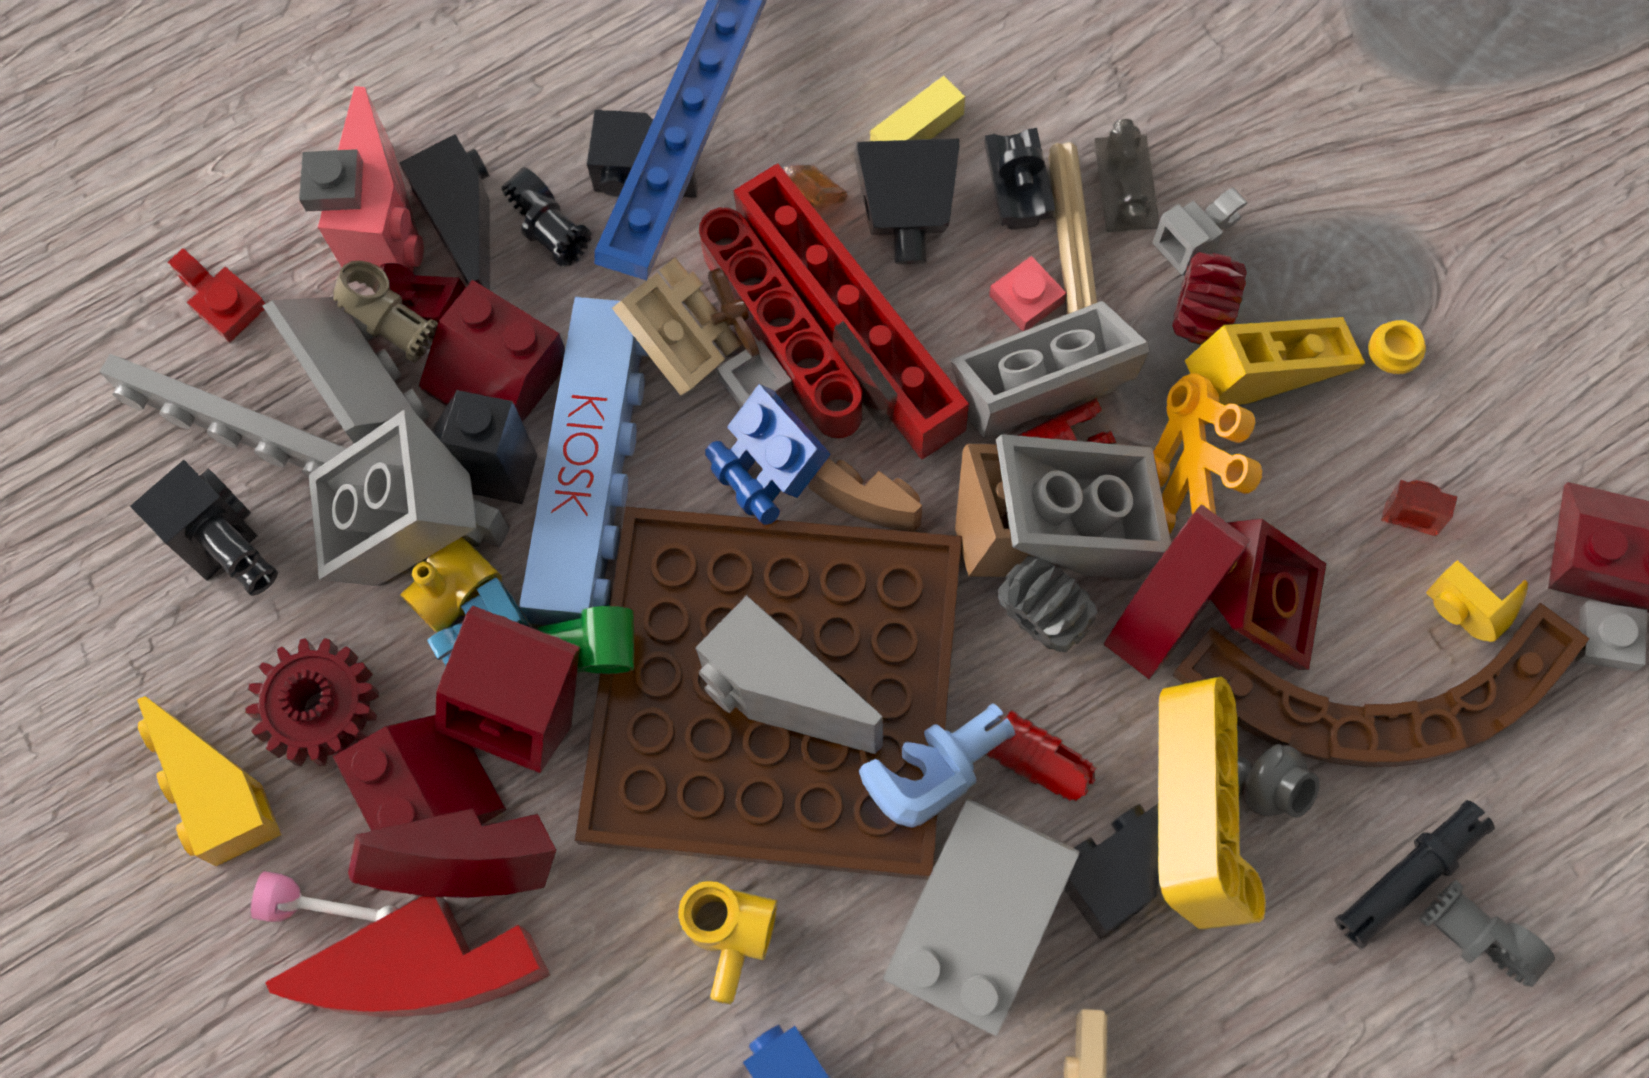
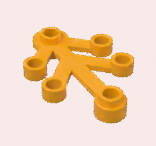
M1197 373L1185 375L1170 389L1166 407L1169 421L1153 452L1161 488L1169 478V464L1183 440L1184 450L1162 493L1169 535L1174 529L1176 514L1188 489L1192 514L1201 504L1216 514L1211 471L1221 476L1222 482L1226 487L1243 494L1254 491L1262 479V467L1258 461L1242 454L1231 455L1207 442L1205 426L1208 423L1215 425V431L1219 436L1235 443L1244 442L1254 430L1255 417L1250 410L1236 404L1223 405L1219 403L1218 391L1213 387L1211 381Z

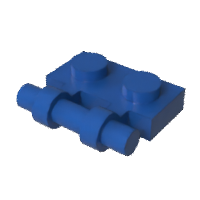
M758 384L727 426L738 439L733 447L728 449L723 442L714 441L705 450L706 457L712 463L711 471L723 485H730L736 492V501L743 511L748 515L756 516L763 525L773 523L780 514L779 508L773 502L778 494L782 491L785 494L798 498L831 455L776 392L761 384ZM756 461L763 470L756 479H753L748 471Z

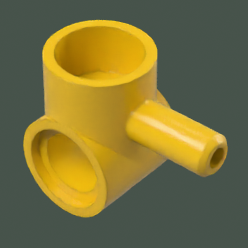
M461 537L430 555L425 562L418 563L412 571L415 581L400 596L438 633L441 630L447 629L461 615L466 616L461 606L479 595L477 591L479 587L496 577L502 582V575L472 545Z
M705 881L692 886L682 897L678 909L679 922L684 932L698 947L709 951L721 950L710 997L713 1001L730 1005L735 1000L745 956L762 961L766 957L775 925L778 900L732 890L719 882ZM709 902L722 903L728 909V916L723 926L710 932L699 929L696 924V916L700 908Z

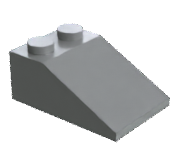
M1001 434L996 439L1013 548L1086 576L1137 579L1154 567L1170 546L1171 541L1153 448Z
M748 596L696 647L702 665L699 675L708 684L704 689L728 713L737 707L749 719L876 754L883 746V716Z
M968 798L907 923L883 980L997 1036L1080 851Z

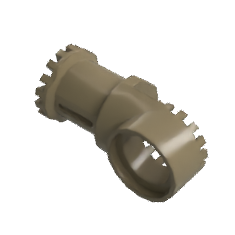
M358 260L350 261L342 267L333 291V299L335 302H338L337 306L340 309L344 307L345 313L351 314L366 324V331L375 337L381 335L406 352V359L414 363L417 360L419 361L422 355L424 356L426 353V349L423 347L430 348L431 345L427 341H433L438 323L433 319L425 320L403 305L402 297L389 289V279L386 273L378 266L370 262ZM358 281L359 284H362L363 282L367 287H371L375 294H358L349 287L348 283Z

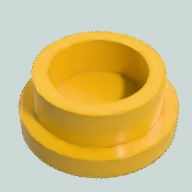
M1396 320L1382 324L1374 331L1369 340L1368 351L1374 364L1381 370L1391 374H1406L1419 366L1425 356L1426 345L1423 335L1417 326L1408 321Z

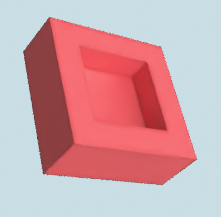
M1030 256L992 284L989 296L1023 332L1033 327L1064 304L1066 292Z

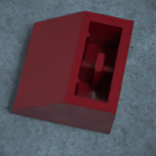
M472 605L466 613L436 690L435 731L541 773L572 727L580 647Z

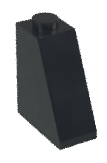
M457 390L431 431L470 474L473 495L523 505L537 453L513 402Z

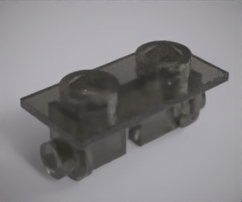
M1130 119L1118 120L1113 124V130L1109 133L1108 137L1094 139L1106 232L1157 229L1159 217L1147 134L1141 135L1140 129L1134 126V122Z

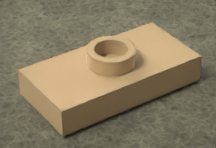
M1082 1009L1076 1015L1075 1057H1065L1064 1078H1106L1107 1014H1104L1102 1010Z

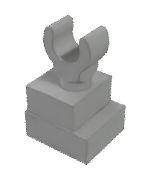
M1233 187L1220 195L1205 211L1194 200L1183 208L1180 204H1177L1162 214L1152 243L1182 276H1185L1191 258L1198 252L1215 253L1223 234L1221 230L1231 227L1241 219L1237 211L1246 206L1248 202Z

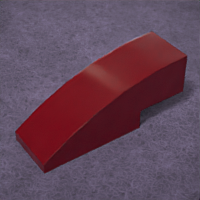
M1201 504L1150 572L1103 645L1150 680L1174 652L1192 623L1207 607L1251 540Z
M472 808L356 834L348 875L354 884L388 892L426 897L475 898L510 895L545 888L557 850L538 814L482 826Z

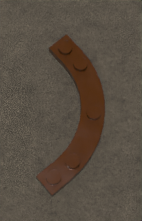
M1540 602L1532 609L1487 666L1461 684L1450 688L1447 692L1419 702L1415 700L1393 704H1365L1363 707L1330 702L1329 697L1299 688L1278 677L1212 627L1176 668L1172 676L1183 684L1220 676L1225 678L1234 695L1237 725L1272 745L1291 746L1302 753L1304 757L1333 764L1358 767H1399L1427 763L1456 755L1485 742L1508 728L1544 697L1590 638Z

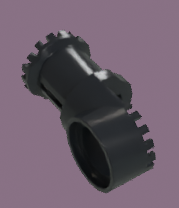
M522 167L501 186L505 197L510 194V197L507 199L509 203L514 200L516 204L513 207L515 209L521 207L522 210L519 213L522 216L526 215L521 226L522 235L529 241L537 240L552 252L555 263L560 267L571 266L573 261L577 262L579 260L578 253L581 256L585 254L582 248H588L587 243L592 240L590 237L592 232L583 224L575 225L561 213L560 205L555 201L552 192L534 172L526 167Z

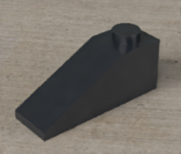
M456 134L399 162L413 193L467 285L474 280L490 290V200L482 180L490 176L476 149L474 148L466 152Z

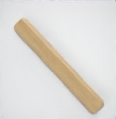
M1071 142L1052 145L1048 156L1064 291L1066 292L1067 314L1097 303L1078 149Z

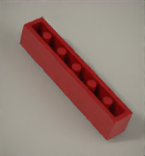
M776 163L734 189L736 211L745 218L832 345L920 459L923 460L967 430L969 403L779 163Z

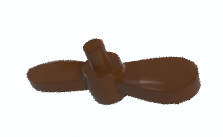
M720 268L709 271L708 280L710 286L721 303V312L711 315L712 323L717 325L725 322L727 326L733 325L751 357L759 355L760 352L745 322L749 316L744 301L742 299H734L728 280Z

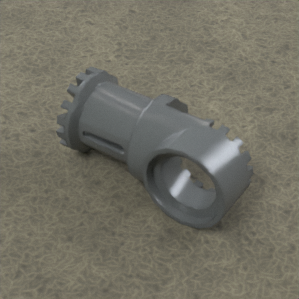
M1457 880L1451 882L1442 891L1443 894H1438L1437 898L1441 900L1440 903L1433 900L1430 906L1424 910L1419 921L1425 926H1436L1462 949L1460 957L1467 963L1473 962L1485 952L1491 957L1493 963L1497 962L1499 964L1497 967L1500 970H1503L1505 966L1509 969L1506 974L1510 978L1515 973L1517 974L1515 981L1520 983L1525 979L1522 983L1527 987L1528 985L1533 987L1555 961L1554 953L1538 936L1516 923L1507 924L1499 916L1490 918L1462 893L1464 886Z

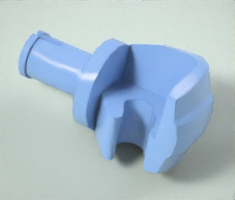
M991 704L985 711L953 733L948 730L944 731L937 724L929 727L924 731L929 746L911 742L904 743L902 758L922 770L924 775L922 779L913 781L900 777L887 769L879 760L875 759L860 768L859 773L862 783L885 815L897 824L913 828L925 823L964 795L968 788L976 783L973 763L1006 739L1015 736V731L1008 718H1006L986 732L988 728L999 722V717L1003 715V712L997 705Z

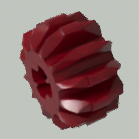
M1198 252L1191 258L1173 315L1172 326L1177 336L1187 339L1190 343L1202 345L1223 325L1234 324L1238 317L1246 285L1247 271L1245 264L1232 260L1230 256L1214 252L1212 254Z

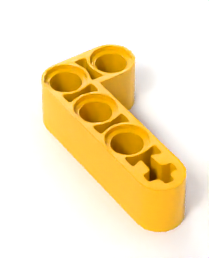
M1221 676L1163 688L1159 697V882L1162 894L1169 906L1195 927L1202 930L1259 923L1264 919L1266 910L1265 892L1259 874L1240 856L1237 710L1231 687L1226 679Z

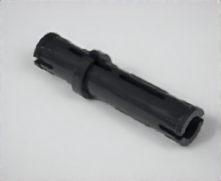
M1469 800L1464 801L1460 808L1432 833L1423 832L1414 840L1416 848L1345 912L1334 918L1338 928L1344 930L1347 927L1350 931L1345 936L1357 947L1365 948L1376 934L1441 875L1451 876L1459 869L1458 860L1484 836L1495 830L1493 821L1490 817H1486L1481 822L1478 818L1485 813L1484 810Z

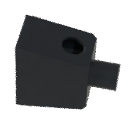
M959 138L857 142L854 150V160L870 234L894 235L895 264L926 263L925 234L943 233L948 228L960 148Z

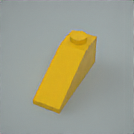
M1343 317L1223 325L1184 360L1190 374L1197 373L1211 381L1213 387L1218 391L1219 403L1223 405L1252 403L1357 370L1365 364Z

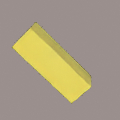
M942 76L870 130V141L932 139L964 115L965 96L945 76Z

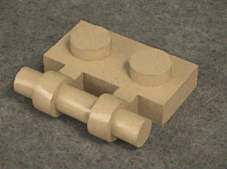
M675 257L659 269L672 288H669L658 272H656L613 306L612 309L681 396L691 390L725 360L712 341L716 343L725 356L736 350L742 342L725 322L717 325L712 323L711 315L718 313V311L701 291L700 287L703 283L694 271L688 274ZM682 302L685 303V305L688 307V309L692 312V314L695 316V318L699 321V323L702 325L701 327L697 324V322L693 319V317L690 315V313L686 310V308L683 306Z

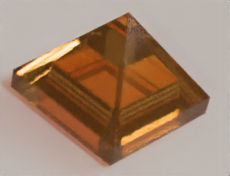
M790 165L784 168V171L814 209L845 202L849 196L843 188L814 165Z

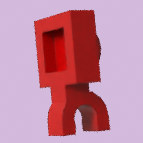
M184 248L167 262L179 274L178 278L196 293L186 302L192 311L229 343L265 310L263 305L266 303L263 298L226 266L213 277Z

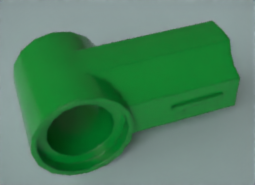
M619 606L589 607L581 611L580 619L540 626L538 628L540 632L558 637L580 647L577 673L619 674L634 670V611L632 609Z

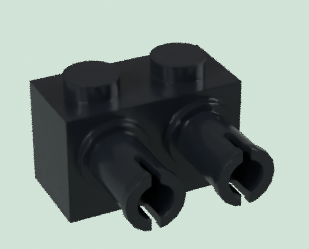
M183 459L130 505L160 539L206 581L224 567L225 572L230 577L236 578L251 596H255L267 590L276 580L278 571L272 565H269L255 547L250 544L258 536L243 521L251 512L209 468L199 475Z

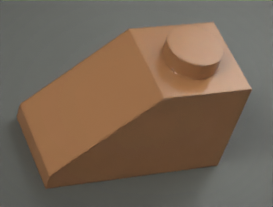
M967 443L962 453L955 531L957 536H962L961 552L969 577H1005L1016 564L1020 565L1027 556H1033L1013 548L996 444Z

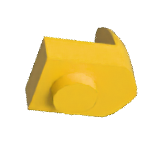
M1457 560L1426 591V594L1434 600L1433 603L1436 610L1444 619L1452 624L1462 626L1471 636L1479 640L1492 642L1496 641L1518 616L1527 595L1528 582L1524 580L1504 600H1501Z

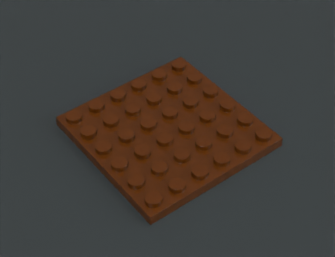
M625 506L610 606L625 607L634 611V670L619 674H600L575 842L578 845L928 880L933 871L938 814L925 823L913 828L895 823L884 814L872 799L862 783L859 770L864 764L877 759L896 775L918 781L924 775L920 768L902 758L904 743L911 742L929 746L924 735L925 730L937 724L945 731L962 536L775 520L771 524L763 525L757 518ZM748 596L883 716V746L876 754L749 719L737 707L728 713L704 689L708 684L699 675L702 665L696 647Z

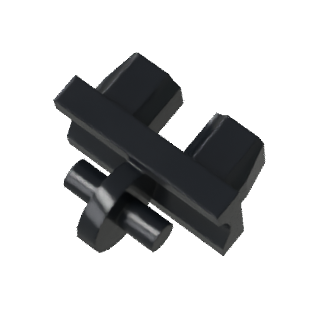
M1030 128L1021 133L1007 136L997 134L985 135L984 145L1001 226L1007 225L1008 229L1011 230L1036 227L1039 224V220L1054 218L1055 206L1037 128Z

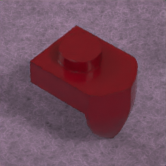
M383 263L380 265V269L386 273L389 279V289L402 297L403 305L427 321L433 319L438 323L466 288L460 277L414 275L409 268L398 263Z

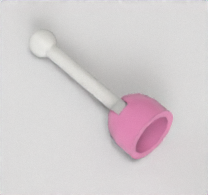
M267 871L262 872L259 876L251 902V917L267 922H282L293 916L299 908L370 921H377L397 910L396 907L390 905L378 910L303 897L300 893V887L292 878Z

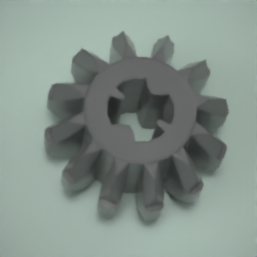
M1027 556L1020 565L1016 564L1005 576L1006 580L998 588V599L1000 605L1007 610V615L1014 619L1021 629L1029 633L1034 640L1040 641L1047 649L1066 653L1075 643L1079 644L1089 632V627L1096 620L1098 612L1095 603L1090 600L1088 592L1076 583V579L1069 577L1061 567H1056L1051 562L1039 557Z

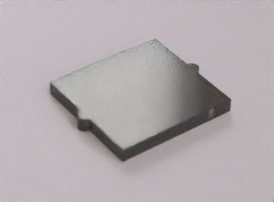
M843 321L834 327L832 345L859 382L862 389V404L881 430H884L892 423L898 394L876 366L871 355L865 351Z

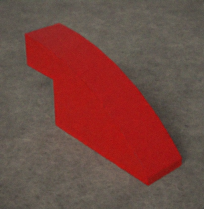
M421 896L267 980L265 984L269 993L307 1006L349 1015L389 1018L426 1016L471 1008L513 994L551 975L531 934L520 925L470 951L446 899L443 897Z

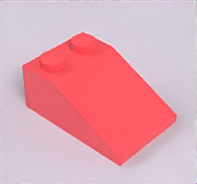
M354 86L338 150L357 149L363 159L361 209L322 211L318 228L341 267L350 261L358 260L370 262L379 268L383 263H398L409 268L413 273L414 267H419L422 263L424 254L423 238L417 230L393 145L366 88Z

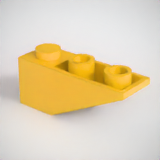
M146 696L137 699L144 718L138 722L139 733L147 748L152 753L156 752L163 769L157 773L158 784L165 798L171 804L176 803L182 822L176 825L177 834L183 848L190 856L195 855L214 866H218L281 836L267 796L259 781L167 710Z

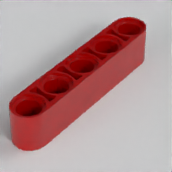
M719 207L710 210L699 223V236L707 267L710 271L720 268L728 280L734 299H742L744 301L749 316L745 320L746 324L758 342L760 340L764 342L791 378L793 393L816 427L824 435L831 438L851 436L859 429L862 423V389L859 382L745 218L738 211L729 207ZM723 238L734 239L732 243L727 245L715 244ZM751 277L763 279L762 282L753 286L742 284L744 280ZM779 317L792 320L788 325L782 327H775L769 324L773 319ZM806 358H814L821 362L818 366L811 369H804L796 365ZM835 399H841L851 404L842 411H831L825 407L827 403Z

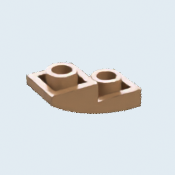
M828 458L808 484L809 489L825 501L861 520L878 526L915 532L921 526L922 504L919 503L920 497L902 479L895 478L892 481L882 472L878 471L863 486L862 477L852 466L843 460H838L834 463Z

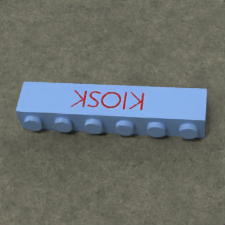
M575 297L519 605L530 624L550 625L580 619L583 609L609 606L611 581L610 579H605L608 559L615 560L618 554L620 530L618 526L613 525L616 507H624L627 500L628 476L627 474H622L625 455L632 456L635 450L636 424L630 422L633 405L640 406L644 396V374L639 373L641 356H649L613 311L612 307L620 301Z

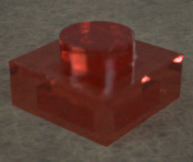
M1400 480L1385 502L1381 520L1437 537L1453 517L1457 496L1441 492L1438 486L1429 482H1406Z

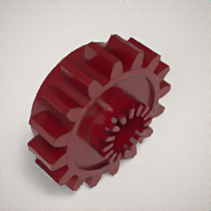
M306 638L299 640L298 653L292 655L281 646L277 649L280 662L275 667L264 662L258 666L267 677L264 683L249 684L248 690L259 698V702L245 707V712L254 720L260 721L251 730L252 734L262 742L268 741L265 749L278 758L287 753V760L301 767L308 756L318 766H326L329 755L345 750L355 740L360 741L367 736L363 732L366 722L377 719V714L370 708V701L379 697V691L371 683H365L373 673L363 662L357 663L358 656L347 646L338 652V647L330 639L324 638L318 650H316ZM321 693L323 698L319 700L321 702L320 705L317 704L315 706L316 709H311L308 713L304 711L307 701L313 695Z

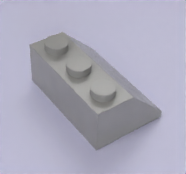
M333 297L272 300L263 305L272 322L353 443H356L403 410L414 411L422 421L430 417L412 389L404 394L401 393L394 381L402 377V374L385 349L376 354L374 353L368 341L375 336L366 331L367 325L351 314L345 313L344 307L340 309L337 306L338 302H335Z
M1100 301L950 360L958 390L969 403L968 419L981 436L986 438L991 435L1007 434L1013 431L1019 424L1042 415L1058 414L1064 411L1070 404L1093 395L1109 394L1116 390L1119 385L1137 379L1149 354L1148 342L1108 305Z
M401 411L309 474L319 580L379 586L477 529L475 520L476 505L472 496L470 474L414 411Z

